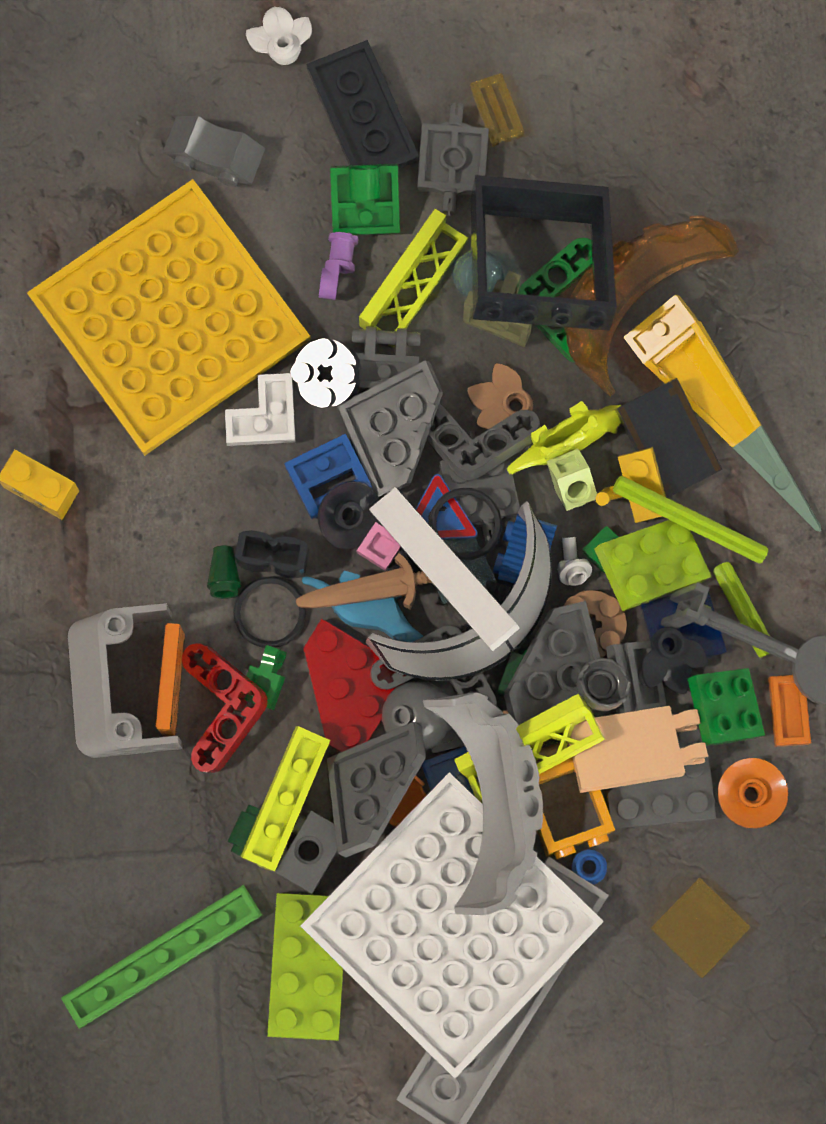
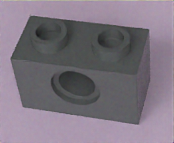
M311 811L308 817L301 815L292 830V834L296 835L290 848L285 847L275 873L309 894L314 895L338 853L334 823ZM306 842H313L319 847V854L312 861H305L299 856L300 847Z

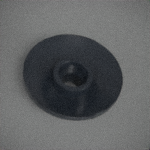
M346 481L334 486L327 492L319 507L318 525L323 537L330 544L341 549L358 548L375 522L380 524L369 510L379 501L375 491L361 482ZM347 507L348 515L342 518V512Z

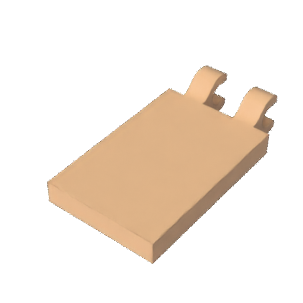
M670 706L595 717L605 740L572 758L579 791L583 793L681 777L685 774V765L704 763L708 753L705 743H696L681 749L678 743L676 732L697 729V724H700L698 710L692 709L672 715ZM587 720L574 726L570 738L581 741L593 734Z

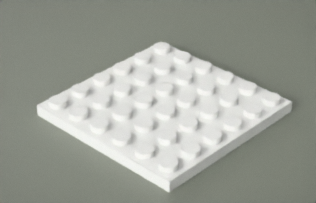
M449 772L309 916L301 927L439 1064L456 1078L604 921L537 856L533 868L526 871L515 892L518 897L510 907L488 915L455 914L454 906L465 892L478 860L483 831V804Z

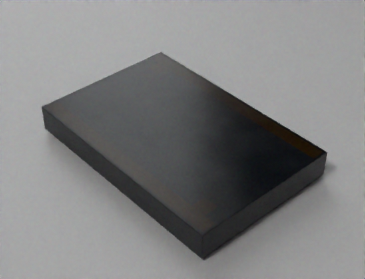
M677 378L615 409L635 451L653 447L666 498L723 470Z

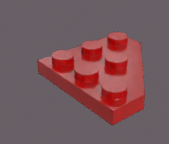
M321 619L305 644L304 652L325 738L330 740V747L341 753L371 739L382 721V708L386 698L396 687L387 690L376 687L371 681L370 669L379 660V657L367 645ZM384 664L380 665L381 672L377 674V679L379 681L386 680L388 684L393 681L391 676L396 672L388 669Z

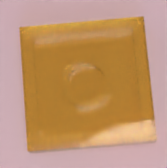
M699 877L650 929L702 979L751 927Z

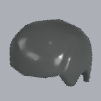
M597 658L583 666L577 678V691L591 709L605 712L616 709L627 700L631 681L621 665L613 659Z

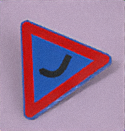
M439 474L433 476L415 509L428 525L432 508L437 500L445 493L451 491ZM453 497L443 504L439 510L436 524L440 538L442 540L476 538L477 530L456 498Z

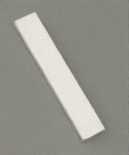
M396 487L369 509L492 651L520 629L516 622Z

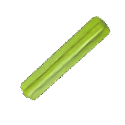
M724 562L716 566L713 573L739 622L770 636L731 563ZM753 646L760 658L770 654Z

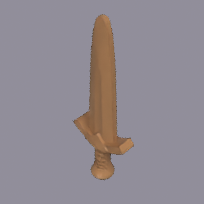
M399 553L394 558L395 563L401 567L399 569L338 583L309 592L298 597L296 604L301 608H320L406 595L403 605L411 610L416 597V586L432 582L423 571L413 573L408 561Z

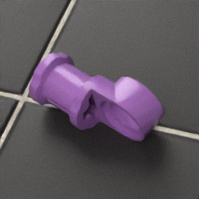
M345 232L329 234L328 240L331 242L330 257L325 262V267L322 268L319 298L336 300L339 273L347 274L355 271L352 259L354 246L358 244L359 238Z

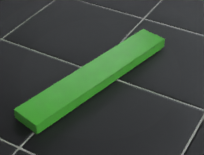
M242 885L66 994L61 999L76 1025L81 1029L263 915L245 885Z

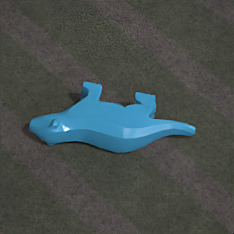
M343 571L339 581L342 583L358 579L360 575ZM311 577L302 578L303 584L316 589L330 586L318 579ZM402 596L331 606L337 616L352 627L379 630L386 633L393 640L402 642H413L423 637L422 634L411 626L399 608L397 599Z

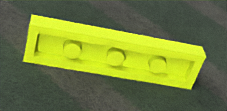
M434 209L360 314V327L366 329V326L377 327L376 325L382 316L397 314L399 324L397 328H407L468 241V237L446 224V215ZM441 232L457 241L451 251L436 252L435 241ZM431 248L432 254L426 255L429 249ZM445 258L443 263L439 266L438 260ZM434 260L436 273L433 277L418 280L417 266L420 263ZM413 274L414 281L407 282L410 276ZM424 285H426V287L424 288V290H423L422 293H421L419 286H424ZM415 287L417 294L415 303L399 307L397 298L399 292L402 289ZM394 301L395 308L388 309ZM408 312L402 320L401 313Z
M579 694L525 721L516 728L524 745L529 744L531 749L533 748L532 752L535 761H541L537 763L539 774L605 740L590 707ZM587 720L593 734L581 741L570 738L574 726ZM551 738L561 741L556 754L550 757L539 755L543 742ZM467 752L454 759L459 772L468 779L475 797L482 803L478 776L471 756Z
M295 727L241 854V858L253 862L266 870H276L329 745V739L302 727Z

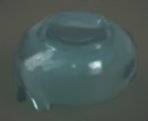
M472 251L464 253L456 260L451 273V278L458 292L466 298L469 291H472ZM486 251L487 292H493L497 280H504V271L496 256Z

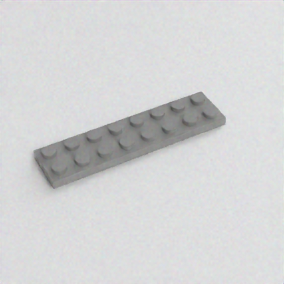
M548 857L544 864L597 914L609 895ZM568 960L456 1078L426 1051L396 1100L432 1124H467Z

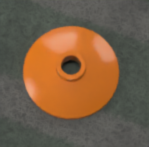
M746 758L735 762L723 773L718 784V800L724 814L735 824L745 828H762L776 821L783 813L788 801V787L784 776L773 764L758 758ZM747 788H753L757 792L756 800L750 801L745 797Z

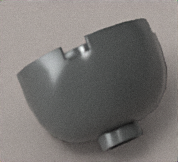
M411 681L396 687L387 696L382 708V722L385 732L388 733L411 722H415L422 726L425 751L439 746L443 742L441 740L447 732H450L452 727L439 715L424 708L423 700L447 697L448 695L445 692H441L431 682Z

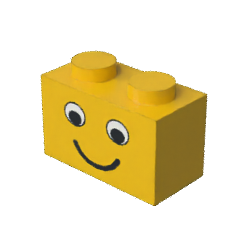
M15 449L0 473V484L3 488L63 520L79 493L75 482Z

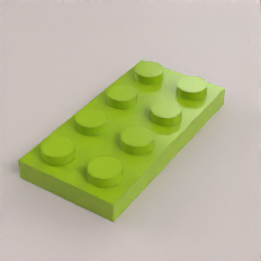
M277 893L267 1037L339 1041L343 968L301 927L329 896Z

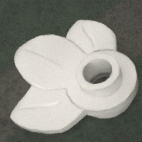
M272 7L264 15L263 26L247 29L246 38L256 52L269 53L270 57L278 64L289 65L297 60L301 51V44L310 38L312 26L308 17L293 20L286 9Z

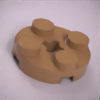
M595 590L579 592L568 598L564 606L586 601L589 616L595 617V620L601 623V628H597L594 635L600 658L607 657L606 647L620 644L624 639L627 627L625 613L622 611L618 600L604 592Z

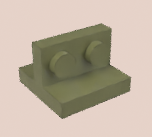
M508 270L505 280H497L493 292L518 294L521 275ZM469 291L464 303V323L522 347L526 346L532 324L473 319L472 291Z

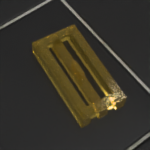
M502 73L470 84L485 128H489L488 136L492 146L499 145V142L511 141L516 136L517 138L524 136V129ZM497 83L514 129L508 130L492 84ZM480 88H485L501 130L499 134L496 132Z

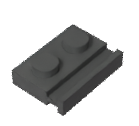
M651 641L607 646L608 659H613L621 665L631 681L627 700L616 708L617 714L666 706L662 681L658 685L648 688L642 677V661L651 651Z

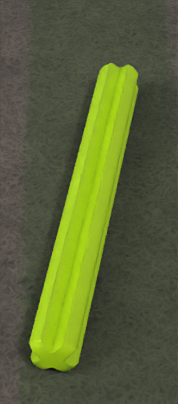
M619 476L614 484V493L752 561L762 563L767 556L768 548L624 476Z

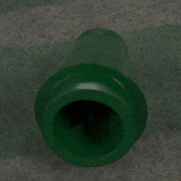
M220 545L213 548L207 588L210 590V595L214 598H234L238 595V589L241 588L234 548L231 546Z

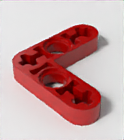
M194 643L189 645L182 654L183 667L226 703L197 742L191 754L192 763L197 770L215 773L225 766L267 707L268 699L266 693L214 649L207 645ZM195 654H203L202 659L208 665L214 667L208 670L206 667L196 665ZM227 670L232 676V683L227 689L221 690L218 687L217 678L221 672ZM246 694L253 696L252 700L256 703L253 708L248 706L245 708L247 705V701L244 699ZM234 709L241 711L240 715L246 716V719L244 720L241 716L234 714ZM232 719L237 725V732L232 738L227 739L222 734V726L225 721ZM213 738H215L216 741L225 744L226 747H216L219 743L214 742ZM206 750L213 751L211 755L215 759L213 763H205L207 758L203 754Z

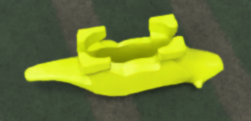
M583 401L570 408L572 416L554 428L547 429L544 425L532 432L531 440L533 445L507 467L508 473L514 474L528 467L547 465L546 461L576 449H579V451L583 450L607 432L616 434L621 421L615 409L622 405H609L599 410H588Z

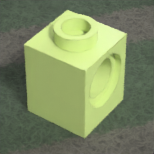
M579 449L546 461L555 491L566 511L595 500L597 492L590 468Z

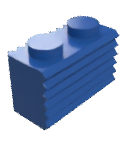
M517 514L515 522L508 521L503 536V541L509 542L505 555L498 553L493 573L499 574L498 583L514 587L522 569L527 543L526 522L519 514ZM539 520L551 548L557 525Z

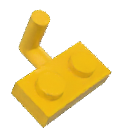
M653 447L618 456L622 476L666 497ZM610 486L600 491L595 499L598 505L604 506L611 500L622 498V496L614 493V486ZM629 500L635 523L662 517Z

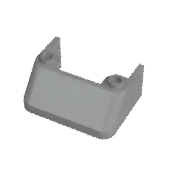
M167 603L113 608L80 619L70 627L68 645L75 737L77 747L84 755L98 758L183 749L182 741L178 736L143 739L142 726L134 715L129 713L112 714L106 645L120 644L127 641L133 633V623L171 620L172 613Z

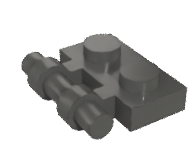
M366 326V329H353L352 342L365 343V353H356L361 365V369L359 368L358 380H361L359 387L372 388L419 364V356H406V345L420 346L421 333L407 332V328H397V331L377 330V327ZM376 344L396 345L395 355L375 354Z

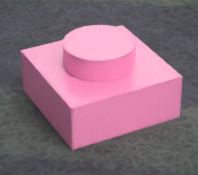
M375 522L358 548L357 553L386 571L402 547L383 526Z

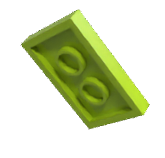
M671 520L604 542L594 548L622 611L672 594L694 583H702L712 577L691 531Z

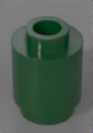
M248 804L245 812L241 811L227 841L233 845L231 852L241 856L261 809Z

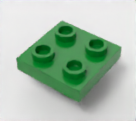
M398 164L330 166L333 233L345 232L353 235L400 233Z
M749 668L700 674L687 678L694 708L698 710L700 724L698 725L702 742L706 746L765 736Z

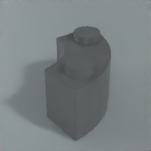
M176 116L163 149V153L173 158V164L178 168L191 171L193 168L202 173L217 177L221 183L231 187H236L237 183L252 184L265 151V147L244 132L221 128L199 116Z

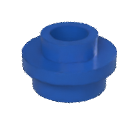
M590 849L583 850L573 859L572 872L594 885L605 877L607 863L601 853ZM591 861L595 864L596 869L593 874H587L583 871L584 862Z

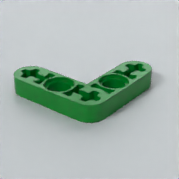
M583 237L572 241L519 287L518 294L527 295L526 291L532 294L541 287V282L538 281L541 279L545 289L540 292L539 296L558 297L593 267L591 240ZM578 248L580 251L589 250L588 260L580 258L574 263L573 269L576 272H573L569 263L575 259L576 249ZM553 268H561L565 271L567 279L563 283L555 284L549 280L548 272ZM536 325L566 359L574 362L567 344L566 327L553 330L547 327V325ZM573 328L574 330L570 332V337L575 342H580L581 340L585 342L583 346L584 352L581 353L579 350L572 352L576 363L587 360L590 356L593 340L585 329ZM565 335V337H564L563 340L561 341L559 338H560L561 336Z

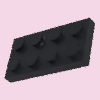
M368 40L306 64L309 76L349 165L398 164V169L419 161V154Z

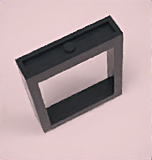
M475 175L470 198L473 319L610 331L617 305L609 187ZM485 215L590 224L595 301L487 292Z

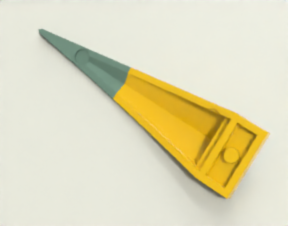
M674 295L625 335L624 339L642 363L664 383L677 378L692 409L741 455L814 530L822 531L820 523L702 322L698 321L679 295Z

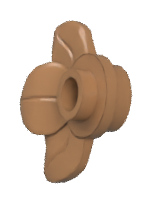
M496 363L494 365L492 382L476 384L467 390L473 405L482 410L478 417L477 425L485 429L492 428L517 412L513 411L509 406L514 401L522 404L521 410H533V400L525 390H522L520 376L516 371L503 364Z

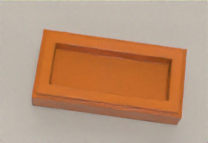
M793 675L770 676L768 680L775 747L811 744L807 697L802 695L796 686Z

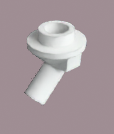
M576 537L562 538L564 561H560L558 564L559 579L565 585H580L590 577L592 566L587 559L577 558Z

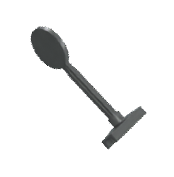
M698 582L671 594L669 600L678 603L675 614L662 619V626L677 629L692 622L701 626L706 624L786 660L792 664L794 682L802 695L812 702L826 705V635L812 637L796 649L712 611L710 606L704 604L709 587Z

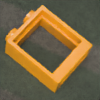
M571 757L539 774V784L575 772L573 758ZM601 790L589 791L601 823L599 827L554 842L543 813L542 829L537 830L546 856L555 854L556 859H561L576 853L574 846L588 842L589 848L609 841L608 834L615 831Z

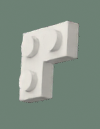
M291 373L258 375L259 408L225 410L227 446L295 443L293 381Z

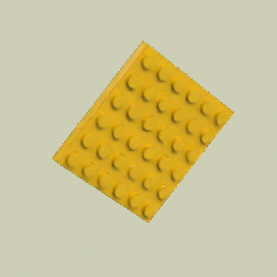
M194 179L27 292L29 298L144 456L311 340L308 332Z

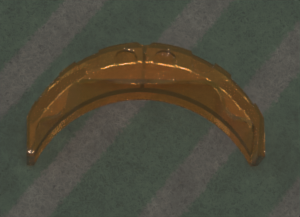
M703 215L689 216L690 221L666 226L660 223L653 224L642 229L644 234L629 242L621 240L613 246L617 308L610 331L564 327L569 353L575 364L610 397L615 393L608 374V352L612 337L621 319L646 291L669 275L700 262L734 257L739 252V249L727 225ZM593 267L584 273L576 285L571 299L595 301Z

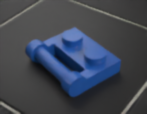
M346 434L284 463L311 519L318 517L320 504L326 495L324 494L313 499L310 493L311 490L350 471L353 472L356 478L353 481L361 482L372 488Z

